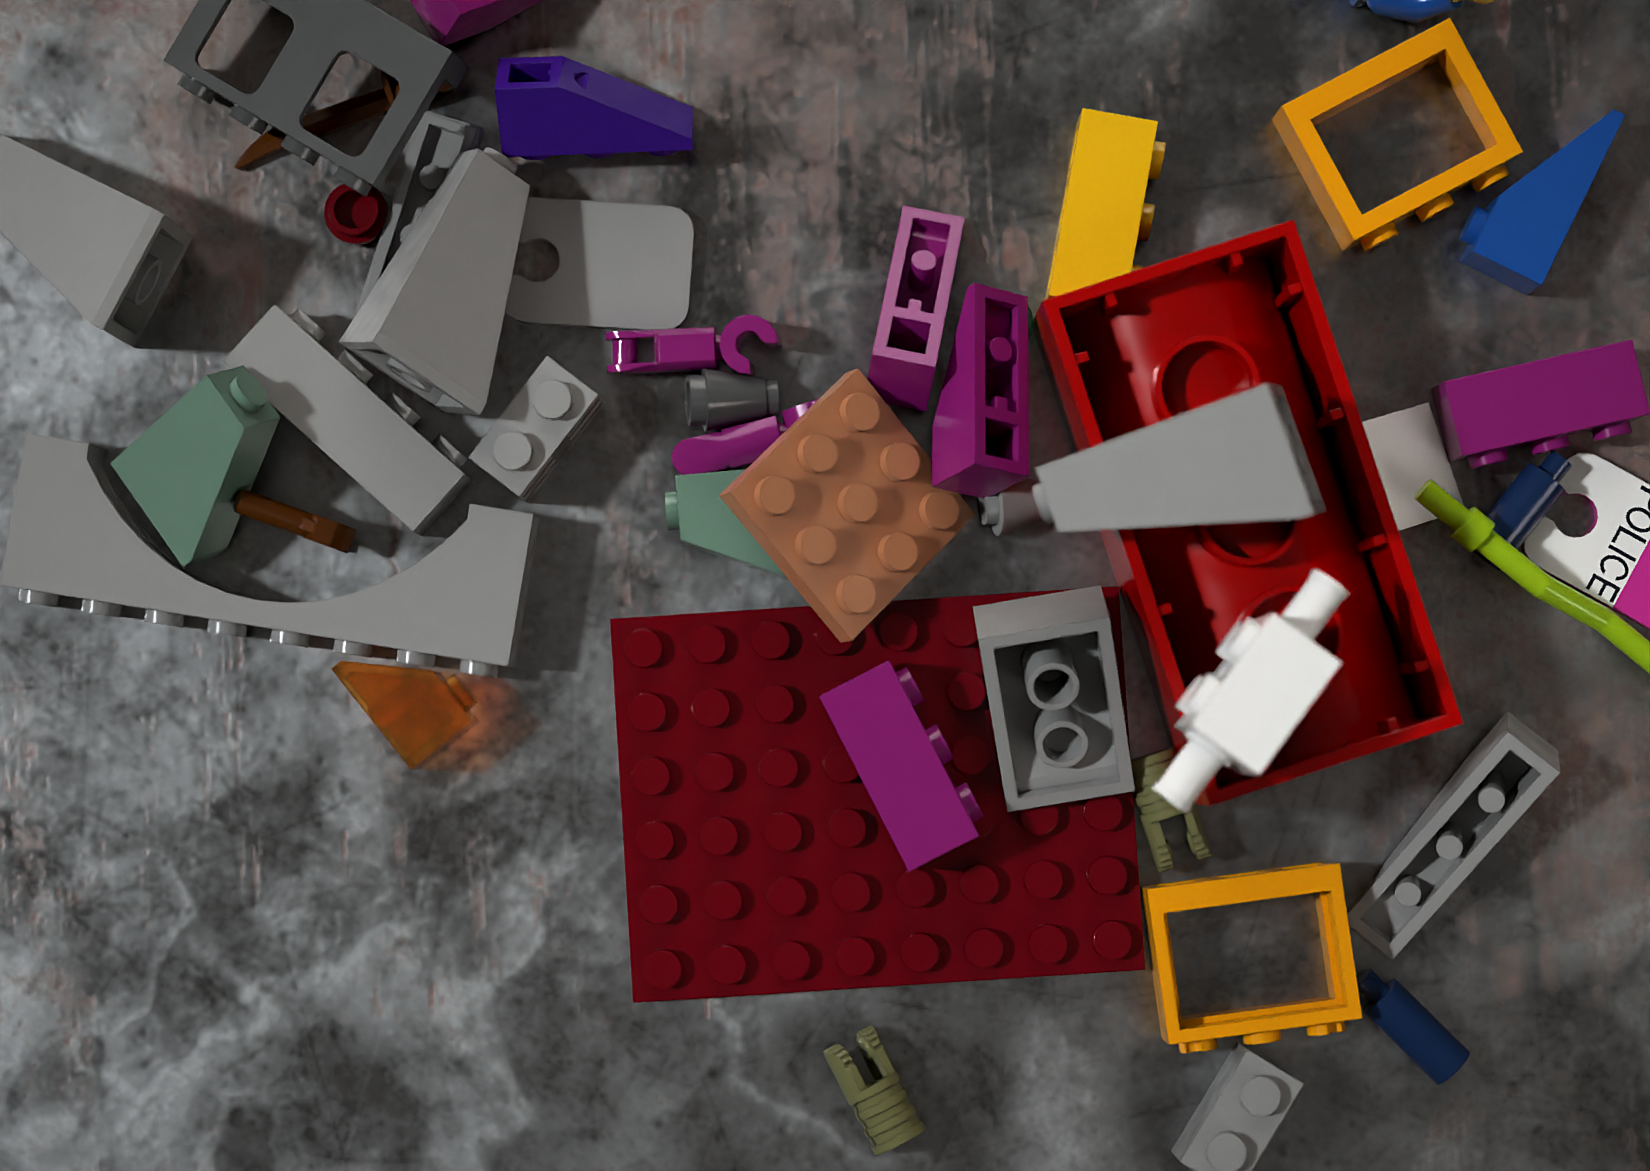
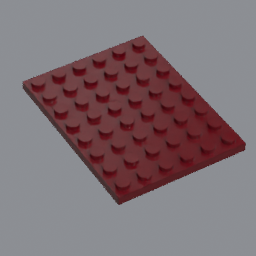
M1119 586L1101 587L1110 617L1130 753ZM1074 589L891 601L852 641L840 642L811 606L610 619L633 1003L1146 970L1133 791L1007 812L973 606ZM888 660L895 672L907 666L924 699L922 703L913 707L923 728L926 730L934 725L938 726L954 758L943 764L954 788L966 782L984 816L973 822L979 835L978 837L911 871H908L819 697Z

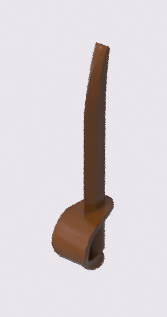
M381 71L383 88L305 114L303 126L306 131L320 138L386 115L399 93V83H395V78ZM443 82L438 91L448 92L453 87ZM274 128L270 129L247 148L234 167L242 171L269 156L286 150L280 146L286 135Z

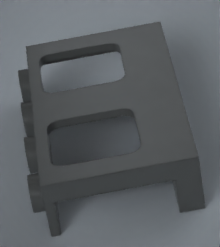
M199 0L163 60L183 74L177 85L210 105L216 95L221 96L234 104L229 116L261 135L268 125L285 134L286 137L280 146L313 166L318 158L322 156L338 166L333 178L365 197L371 188L374 187L392 198L396 189L384 181L443 82L457 89L469 69L451 50L365 0H262L291 17L294 29L259 89L252 94H245L203 70L199 65L198 59L231 0ZM347 53L361 58L395 78L399 83V93L362 154L354 157L346 155L309 133L303 126V117L337 59Z

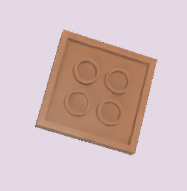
M858 368L846 372L719 495L840 642L852 641L976 515L959 493L932 487L931 458Z

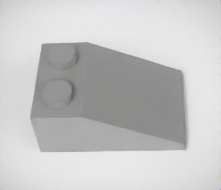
M1101 585L973 606L1007 812L1135 791L1110 617Z

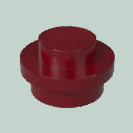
M341 184L328 196L324 207V218L330 232L340 241L350 245L367 244L379 237L388 214V206L384 197L374 187L371 188L365 197L345 184Z

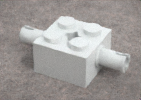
M1313 569L1309 574V579L1280 617L1275 613H1271L1256 619L1249 617L1244 623L1239 620L1215 651L1217 655L1223 658L1212 675L1207 673L1204 677L1198 675L1176 703L1175 707L1184 714L1174 727L1184 733V737L1188 742L1152 789L1185 814H1188L1191 810V805L1221 765L1231 768L1240 775H1260L1341 665L1339 660L1313 642L1340 603L1349 595L1343 586L1325 573Z

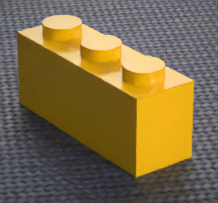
M1082 108L1076 125L1045 300L1143 268V266L1134 265L1133 260L1137 240L1148 241L1153 221L1154 204L1145 203L1144 198L1148 179H1159L1164 159L1165 142L1155 141L1158 121Z

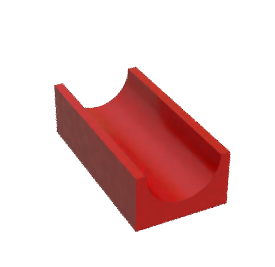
M1294 219L1042 300L1032 321V327L1074 454L1265 383L1275 384L1283 387L1327 510L1324 513L1301 519L1100 530L1170 745L1177 748L1178 754L1188 740L1184 737V733L1174 727L1184 714L1175 705L1198 675L1204 677L1207 673L1212 675L1223 661V658L1217 655L1215 651L1239 620L1244 623L1249 617L1256 619L1271 613H1275L1280 617L1309 579V574L1313 569L1325 573L1343 586L1349 593L1348 597L1340 603L1328 622L1313 640L1314 643L1341 662L1333 676L1260 775H1240L1231 768L1221 765L1194 801L1195 804L1212 806L1463 724Z

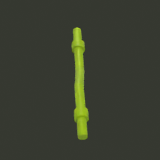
M1429 479L1419 489L1414 499L1452 529L1450 537L1468 552H1473L1474 550L1480 552L1535 598L1596 630L1650 674V641L1615 612L1549 576L1493 530L1495 522L1476 507L1468 510L1432 479Z

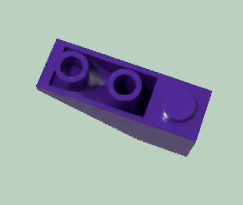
M564 56L499 58L495 97L502 154L506 157H522L526 160L537 161L547 159L552 155L584 154L591 158H605L615 153L647 152L655 156H667L678 151L693 150L694 113L691 106Z

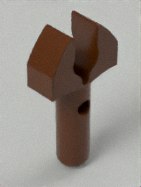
M247 489L240 490L234 498L233 509L237 514L278 529H286L292 534L348 554L356 532L354 528Z

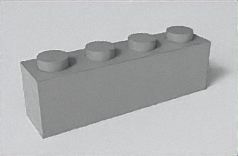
M274 304L228 354L223 362L231 369L244 365L249 374L264 386L268 395V401L275 409L410 530L423 536L472 481L460 469L468 459L440 434L430 442L419 433L413 425L421 417L396 394L391 392L383 400L372 391L366 383L374 375L349 352L344 350L338 358L334 357L319 343L327 333L302 310L297 308L289 316Z

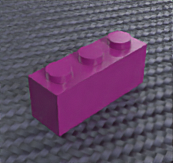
M1632 339L1451 379L1431 389L1448 461L1453 462L1468 458L1470 469L1508 461L1506 449L1530 444L1532 455L1570 447L1569 435L1592 431L1594 442L1632 433L1630 422L1650 414Z
M888 660L819 696L908 871L979 836L973 822L984 816L966 782L954 788L943 764L954 758L938 726L934 725L926 730L923 728L913 707L922 703L924 699L907 666L895 672Z

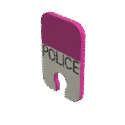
M1591 453L1575 454L1566 459L1571 463L1572 467L1559 484L1565 489V495L1575 494L1584 497L1590 502L1595 518L1592 528L1587 534L1573 538L1563 534L1557 528L1554 521L1544 517L1522 543V553L1548 575L1650 630V484Z

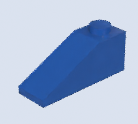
M1613 109L1501 193L1485 209L1476 206L1468 217L1459 236V240L1467 244L1459 262L1525 295L1540 287L1554 262L1625 114Z

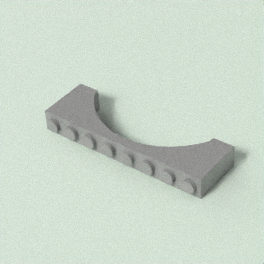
M30 433L25 435L0 577L1 586L20 589L19 602L57 608L59 595L83 599L81 612L119 618L122 605L146 609L144 622L183 628L184 616L209 619L207 632L245 638L247 625L272 629L270 642L306 648L309 646L310 636L335 639L333 652L371 658L373 646L398 649L396 662L434 668L436 656L460 659L459 672L497 678L499 666L515 668L540 521L532 513L470 504L467 520L450 537L416 564L384 582L352 594L321 601L293 603L261 601L238 596L206 582L183 568L160 549L137 524L119 498L103 467L105 449L86 442Z

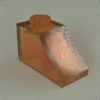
M340 661L331 668L411 770L423 768L480 722L471 711L478 704V701L456 674H453L446 680L441 672L348 661Z

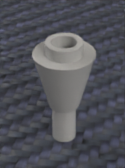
M1024 479L991 497H985L984 499L977 497V507L981 523L983 525H990L993 533L996 536H1000L1042 520L1043 518L1033 494V485L1040 483V481Z

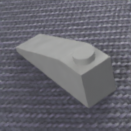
M1507 711L1465 759L1347 910L1349 927L1393 960L1560 774L1559 751Z

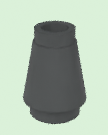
M705 368L702 369L701 375H687L685 383L687 423L689 426H703V430L706 432L764 419L765 417H777L779 413L778 382L776 379H764L762 377Z

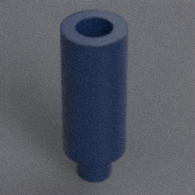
M1553 450L1539 467L1528 463L1486 513V516L1495 522L1493 530L1518 549L1564 494L1565 489L1559 482L1572 467L1571 463ZM1477 550L1473 551L1474 554L1496 570H1501Z
M1369 969L1357 979L1358 991L1368 1001L1363 1008V1012L1437 1085L1447 1081L1463 1066L1470 1055V1051L1396 978L1385 983L1372 969Z

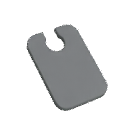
M528 197L518 245H526L531 241L537 240L549 242L557 249L560 262L554 275L545 281L534 282L527 280L521 274H512L505 312L509 317L525 324L615 330L672 329L682 326L687 319L690 307L694 250V227L687 213L680 208L672 206Z

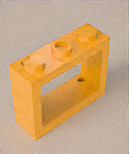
M1451 18L1282 105L1272 118L1278 133L1342 251L1361 243L1363 249L1367 252L1389 241L1399 234L1395 226L1396 223L1415 213L1421 223L1439 215L1455 205L1451 197L1452 194L1471 184L1476 193L1488 189L1511 175L1507 165L1523 153ZM1438 61L1486 150L1382 205L1361 214L1314 125Z
M1328 860L1140 886L1161 1038L1169 1045L1179 1044L1180 1053L1215 1050L1218 1048L1217 1038L1242 1035L1243 1044L1246 1045L1276 1042L1282 1040L1281 1029L1306 1026L1308 1036L1329 1035V1033L1346 1031L1345 1021L1362 1019L1340 863ZM1314 893L1329 996L1181 1016L1167 913Z

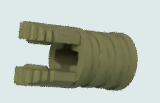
M1176 747L1163 749L1131 760L1136 793L1135 799L1142 812L1140 819L1158 873L1174 869L1172 863L1174 859L1168 840L1164 838L1159 821L1179 814L1183 816L1187 828V840L1192 853L1196 855L1198 861L1213 856L1197 804L1194 802L1191 805V810L1188 814H1185L1152 789L1154 784L1159 782L1177 757L1178 751Z
M869 1025L858 1031L856 1040L863 1059L874 1078L873 1081L867 1084L864 1083L849 1053L840 1044L824 1050L823 1054L849 1106H853L854 1114L858 1122H861L864 1128L863 1132L872 1143L871 1149L876 1156L911 1140L926 1130V1126L922 1120H919L916 1114L917 1110L914 1104H911L905 1087H902L899 1081L901 1078L877 1031L873 1026Z

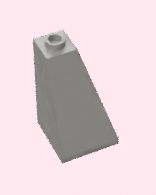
M0 134V233L92 325L135 348L193 237L156 209Z
M486 147L484 151L478 148L459 153L339 341L340 344L443 413L480 415L487 403L530 185L515 175L518 169L516 164L502 153Z
M1265 383L1035 468L1040 483L1033 485V494L1037 507L1046 523L1055 522L1058 532L1301 519L1327 511L1283 387L1270 383Z

